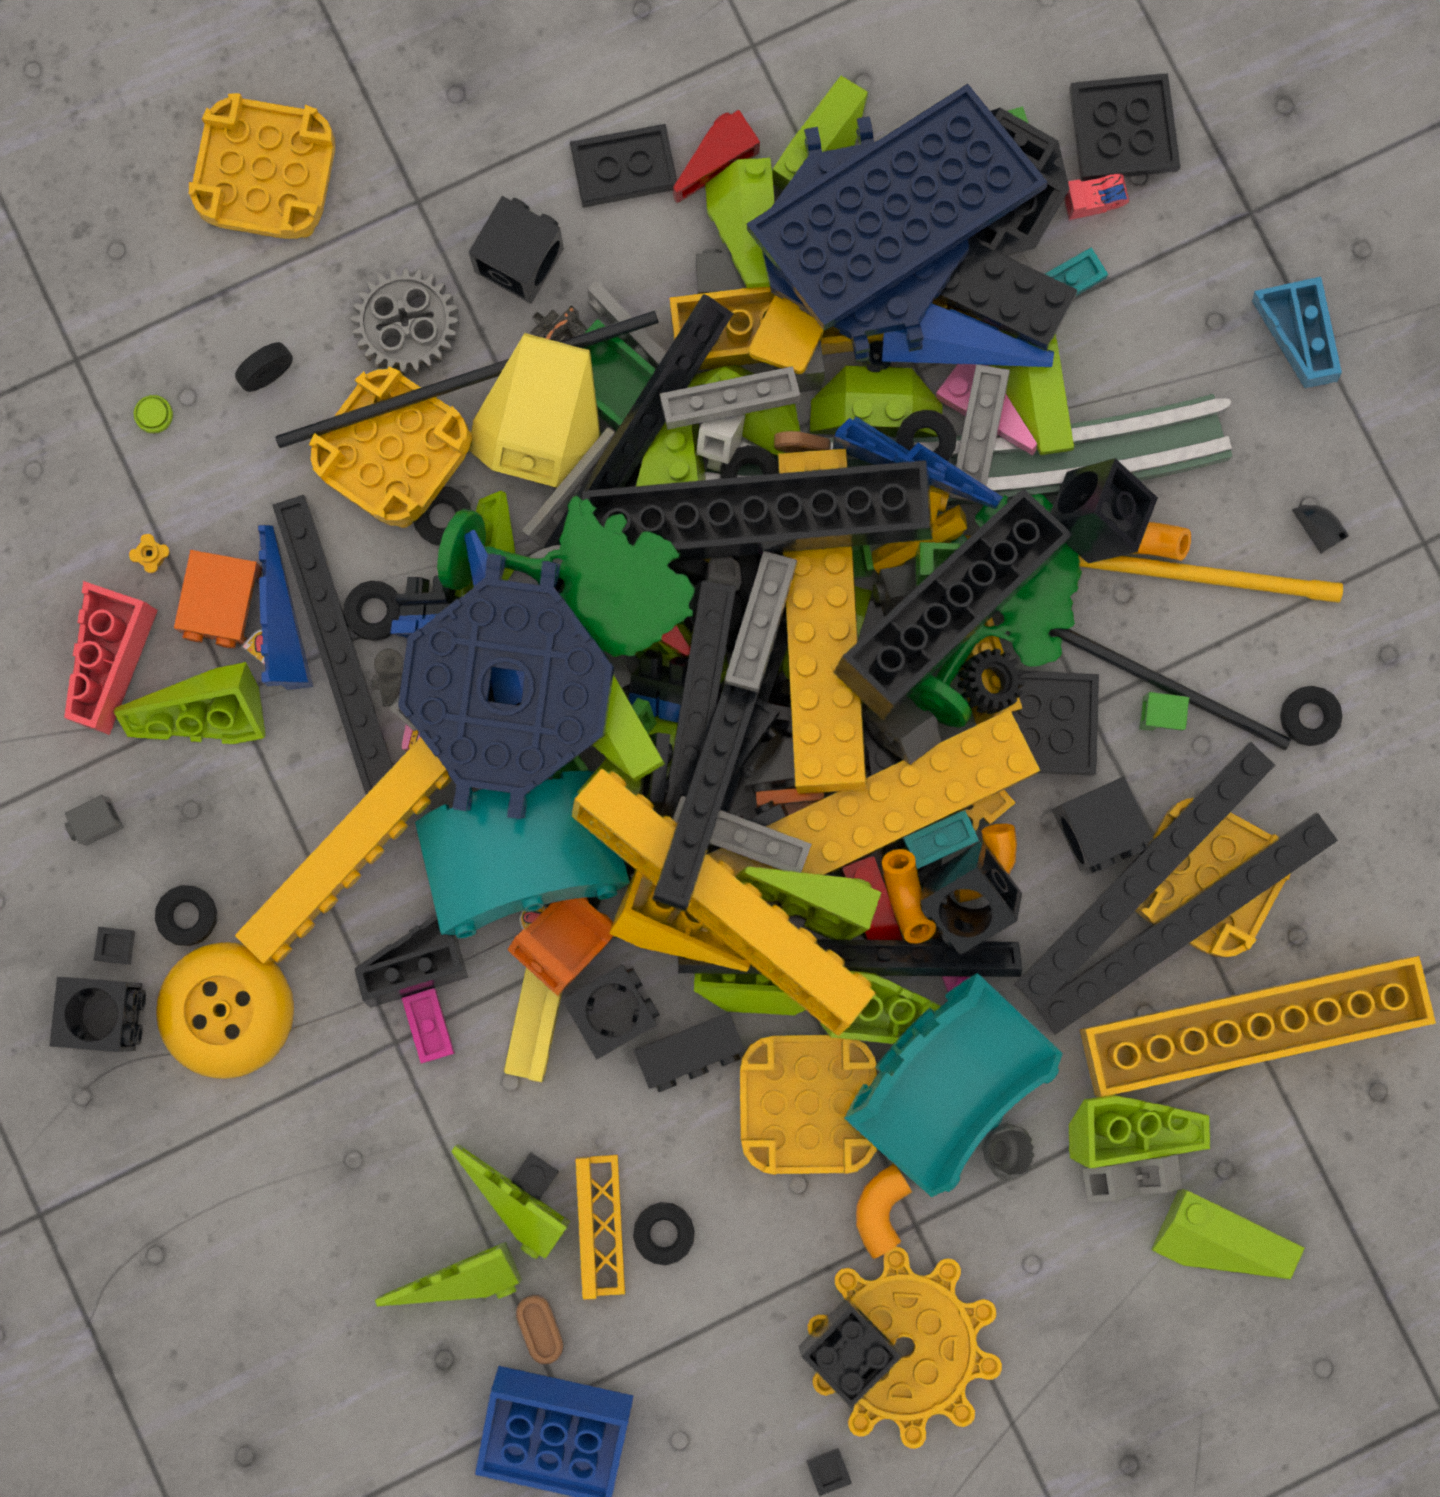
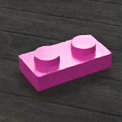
M436 988L402 998L420 1063L423 1064L455 1054Z

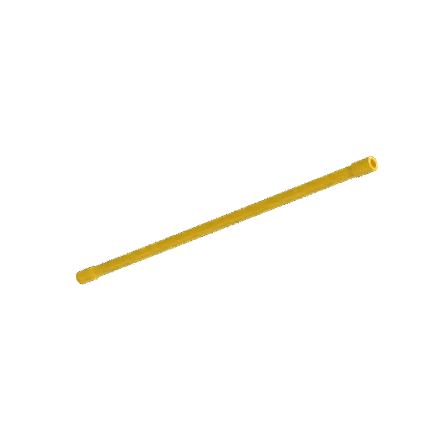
M965 535L967 539L971 537V535ZM945 540L941 543H951V541ZM1079 556V567L1303 596L1313 600L1340 603L1343 595V584L1314 579L1302 580L1129 556H1118L1088 564Z

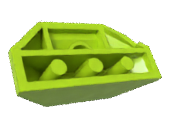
M739 365L722 366L696 374L687 388L753 375L754 373ZM795 403L744 414L742 437L776 456L779 453L785 452L774 448L775 434L787 431L801 432Z
M846 365L811 399L810 434L835 435L837 429L849 418L853 420L855 417H858L887 437H896L901 423L910 414L921 410H933L942 414L943 405L912 368L888 367L886 370L881 369L880 372L875 373L869 371L867 366ZM922 428L915 432L914 438L938 437V435L930 428Z
M694 974V991L726 1012L797 1015L805 1011L801 1005L763 974Z

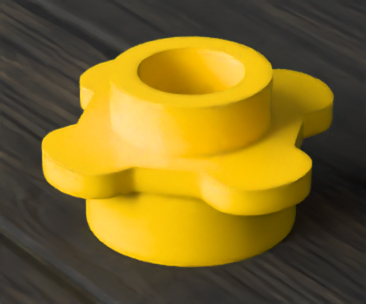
M144 534L141 536V542L136 549L130 550L129 558L132 562H139L143 565L147 573H155L164 562V559L169 556L170 551L165 544L160 545L157 543L153 535ZM147 551H152V555L147 556Z

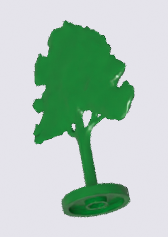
M1031 495L1048 512H1051L1054 504H1051L1044 495ZM1002 496L1003 498L996 509L985 505L975 515V522L980 528L1007 504L1008 496ZM962 534L955 540H952L951 543H959L961 546L968 539ZM1066 544L1057 556L999 610L1004 616L1003 623L991 627L983 625L945 661L936 677L931 675L908 698L923 711L929 710L939 723L949 727L961 728L967 724L972 710L967 701L950 687V684L961 670L973 648L982 639L988 636H996L1012 642L1014 651L1025 666H1041L1049 662H1055L1062 654V639L1060 637H1051L1049 632L1055 628L1069 629L1075 624L1072 611L1073 601L1070 596L1077 592L1078 581L1082 573L1079 568V555Z
M578 496L572 497L568 504L569 512L559 540L560 548L559 550L548 552L544 558H530L485 546V522L481 514L468 509L456 512L449 521L442 536L437 561L438 578L442 586L458 591L467 587L472 581L464 535L474 529L487 553L505 556V568L525 573L536 580L539 585L542 561L553 562V559H561L559 578L565 582L564 590L560 593L602 651L608 652L613 657H618L619 655L634 656L636 652L651 647L654 642L662 640V635L671 631L676 624L684 621L686 617L692 616L693 613L689 608V602L694 594L693 586L688 577L684 574H675L667 566L672 559L679 558L680 555L672 543L664 540L661 536L646 531L641 533L634 546L628 544L627 537L622 533L627 523L623 514L607 518L603 527L593 515V511L596 508L592 506L588 499L581 500Z

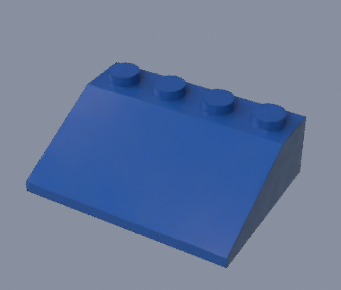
M498 1366L490 1392L475 1475L572 1497H612L634 1395Z

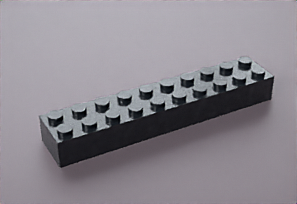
M926 460L582 491L583 500L588 499L592 506L596 508L593 511V515L603 527L607 518L623 514L627 523L622 533L627 537L628 544L634 546L641 533L646 531L670 541L677 553L680 554L679 558L672 559L671 562L763 554V551L780 553L933 540L929 472Z

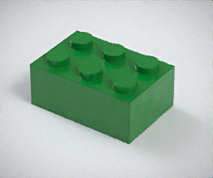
M597 319L585 333L605 327V325ZM619 337L583 348L590 350L598 416L615 431L618 430L656 370Z

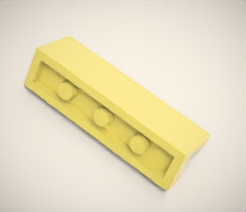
M527 968L525 969L504 1072L509 1075L528 1078V1080L543 1082L562 993L559 996L554 994Z

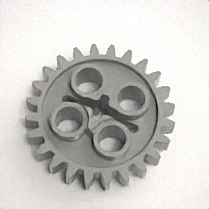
M407 267L404 268L402 276H397L395 270L391 269L390 279L387 280L382 274H378L380 284L376 286L368 281L369 294L360 291L358 293L363 304H353L354 310L360 314L351 317L353 325L360 326L352 330L355 338H362L356 343L359 350L367 349L364 355L368 361L377 357L375 365L378 369L387 363V368L388 366L394 369L400 367L403 376L407 375L409 367H413L417 375L420 374V365L425 364L430 370L433 369L431 359L435 358L443 362L440 351L443 349L451 352L452 347L447 340H457L458 338L457 333L450 329L460 326L459 320L451 317L458 313L456 305H449L454 300L452 294L447 293L443 295L446 290L443 282L434 287L435 278L432 274L423 280V274L420 269L416 271L414 277L410 276ZM415 297L426 299L423 306L419 308H413L409 304ZM389 304L394 307L392 312L386 316L377 314L378 309L382 305ZM429 313H433V314H434V316H433L432 318H427V317H426V316H428ZM408 317L409 325L403 327L402 318ZM378 326H385L381 330H377ZM423 328L434 330L431 337L427 339H420L417 337V334ZM392 335L401 337V341L397 346L388 347L385 345L388 337Z

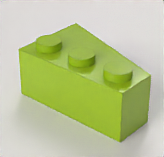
M665 422L643 456L636 486L706 480L703 456L696 455L700 429L699 423L667 430Z

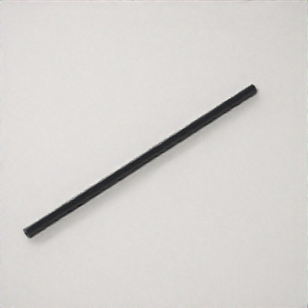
M654 310L560 341V343L585 348L658 324L659 321ZM509 359L275 436L276 442L281 449L311 439L314 433L320 436L498 377Z
M1055 628L1049 632V634L1060 637L1063 641L1172 695L1189 697L1190 704L1283 750H1286L1290 744L1291 738L1071 629Z

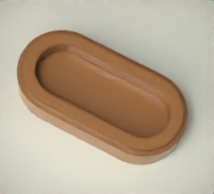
M787 431L774 435V448L785 453L831 450V440L804 432Z
M529 1295L517 1307V1321L531 1357L540 1364H550L560 1357L563 1351V1339L549 1302L542 1296Z

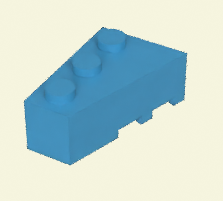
M1316 277L1254 291L1252 303L1303 387L1306 389L1338 382L1342 371L1322 278Z

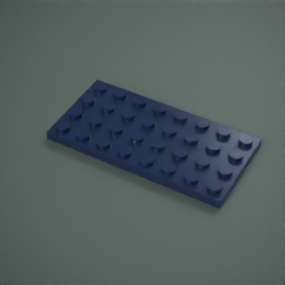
M966 84L748 222L747 231L823 331H825L1045 190L1047 180L971 86Z

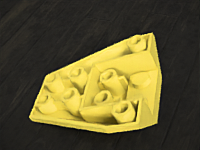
M524 333L473 420L471 430L473 439L469 451L493 471L558 488L601 436L590 350Z

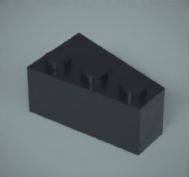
M436 914L421 925H416L392 945H387L354 968L362 1000L370 1008L468 978L456 935H441Z

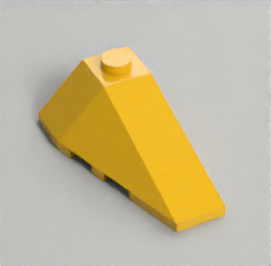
M637 870L635 871L618 907L609 934L640 948L740 971H748L751 963L742 958L687 911L652 900L656 886Z

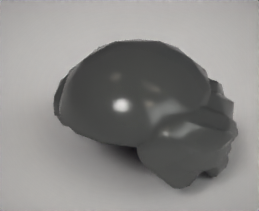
M1004 1123L996 1127L994 1132L986 1139L983 1148L984 1160L997 1178L1004 1181L1017 1179L1028 1173V1170L1031 1169L1030 1164L1033 1162L1034 1153L1032 1150L1034 1146L1031 1144L1032 1138L1029 1136L1030 1134L1025 1129Z

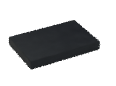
M666 124L570 142L582 208L672 191L673 186L677 182Z

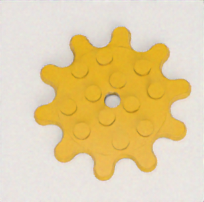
M896 1246L883 1255V1273L876 1280H865L851 1268H842L835 1275V1286L843 1298L848 1297L894 1345L897 1339L901 1337H908L914 1343L913 1351L907 1356H902L854 1406L848 1419V1427L854 1435L864 1437L873 1430L878 1421L890 1419L898 1425L902 1443L908 1448L916 1449L924 1444L926 1440V1423L933 1415H945L959 1427H967L974 1421L975 1409L965 1396L967 1384L975 1378L995 1379L1002 1371L1000 1359L992 1353L982 1351L976 1341L979 1330L992 1323L996 1318L997 1312L994 1304L987 1299L965 1303L957 1298L955 1286L960 1278L961 1268L955 1260L944 1258L938 1262L930 1274L925 1276L918 1275L910 1268L908 1253L903 1248ZM818 1314L809 1320L807 1324L809 1335L823 1322L827 1315ZM816 1372L812 1381L815 1391L825 1396L835 1393L830 1385Z

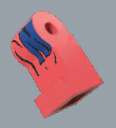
M1112 174L1083 182L1080 179L1068 181L1070 190L1064 199L1069 220L1105 213L1129 203L1124 177L1121 174Z

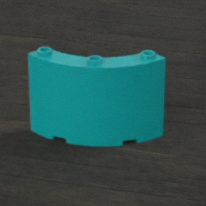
M595 771L562 772L560 779L545 780L527 794L526 817L522 819L507 817L511 793L480 789L473 792L471 810H454L449 805L444 804L415 822L441 935H456V938L460 939L468 938L475 935L476 930L498 919L523 910L525 912L536 911L548 903L585 897H598L600 900L610 899L618 894V890L630 883L624 859L571 817L574 800L579 795L577 793L578 790Z
M978 973L945 994V998L948 1000L936 1011H933L931 1008L927 1009L898 1038L876 1065L875 1069L879 1071L870 1086L867 1084L862 1085L844 1118L931 1198L944 1191L950 1192L958 1185L964 1166L986 1134L998 1127L1003 1116L1022 1098L1043 1083L1048 1084L1054 1080L1059 1072L1058 1066L1063 1055L1053 1043Z

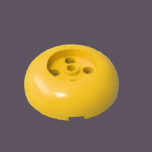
M232 942L205 945L181 958L165 977L159 990L156 1005L158 1030L164 1045L171 1055L181 1065L194 1073L218 1079L245 1076L269 1063L284 1046L291 1031L294 1017L293 994L280 967L273 961L263 964L244 944ZM210 981L217 985V992L213 996H207L204 990L205 984ZM241 991L247 992L250 996V1001L246 1006H240L236 1001V996ZM223 1004L226 1007V1013L224 1016L219 1017L220 1013L216 1011L217 1005ZM199 1014L204 1015L207 1020V1024L203 1029H197L193 1024L195 1016ZM231 1024L237 1025L240 1030L238 1037L235 1039H230L226 1035V1028Z

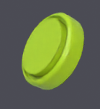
M158 395L143 397L134 408L136 424L147 433L156 434L163 432L170 426L173 419L171 405Z

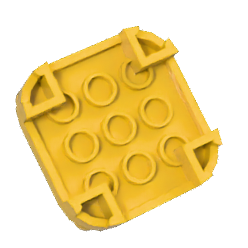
M241 93L228 94L227 98L218 101L210 109L206 108L202 117L204 128L193 181L189 182V196L199 216L209 224L230 230L282 239H297L311 236L323 214L335 155V137L328 121L316 108L308 105L301 109L243 99Z
M389 366L388 369H377L367 374L363 371L355 379L358 385L335 416L421 387L403 376L399 370ZM435 397L320 436L314 433L309 443L311 446L310 460L313 466L312 469L333 490L377 520L390 526L406 528L425 513L465 459L473 437L461 414L453 406L450 407Z
M1194 798L1182 800L1167 811L1149 844ZM1230 812L1135 911L1146 921L1154 924L1279 837L1265 832ZM1291 873L1188 944L1215 957H1232L1249 950L1256 942V935L1285 881L1289 880Z
M775 1035L760 1038L747 1047L740 1065V1139L743 1153L751 1165L763 1173L773 1175L848 1174L857 1172L870 1162L875 1152H877V1148L844 1119L862 1085L867 1084L870 1086L877 1076L875 1056L865 1043L860 1040L832 1038L829 1035Z

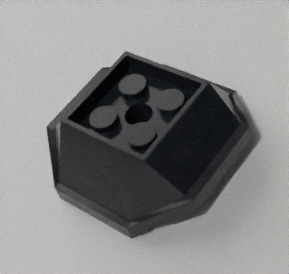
M1000 107L991 110L992 114L1047 180L1045 190L969 238L1005 256L1034 250L1037 247L1070 188L1059 141Z

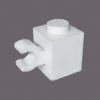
M744 414L703 422L700 426L696 455L709 458L707 465L709 469L721 472L722 463L728 464L742 439Z

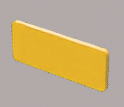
M775 295L749 346V356L781 369L793 366L795 374H802L805 372L824 331L812 316L801 311L798 305L786 298L781 299Z

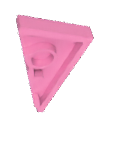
M958 364L936 392V398L940 402L964 416L967 413L976 365ZM1005 394L997 435L1033 455L1036 451L1037 442Z

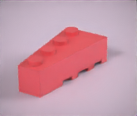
M83 581L82 609H79L77 622L80 624L78 641L74 643L73 656L75 657L73 674H70L64 718L110 735L116 720L114 709L123 702L158 610L144 601Z

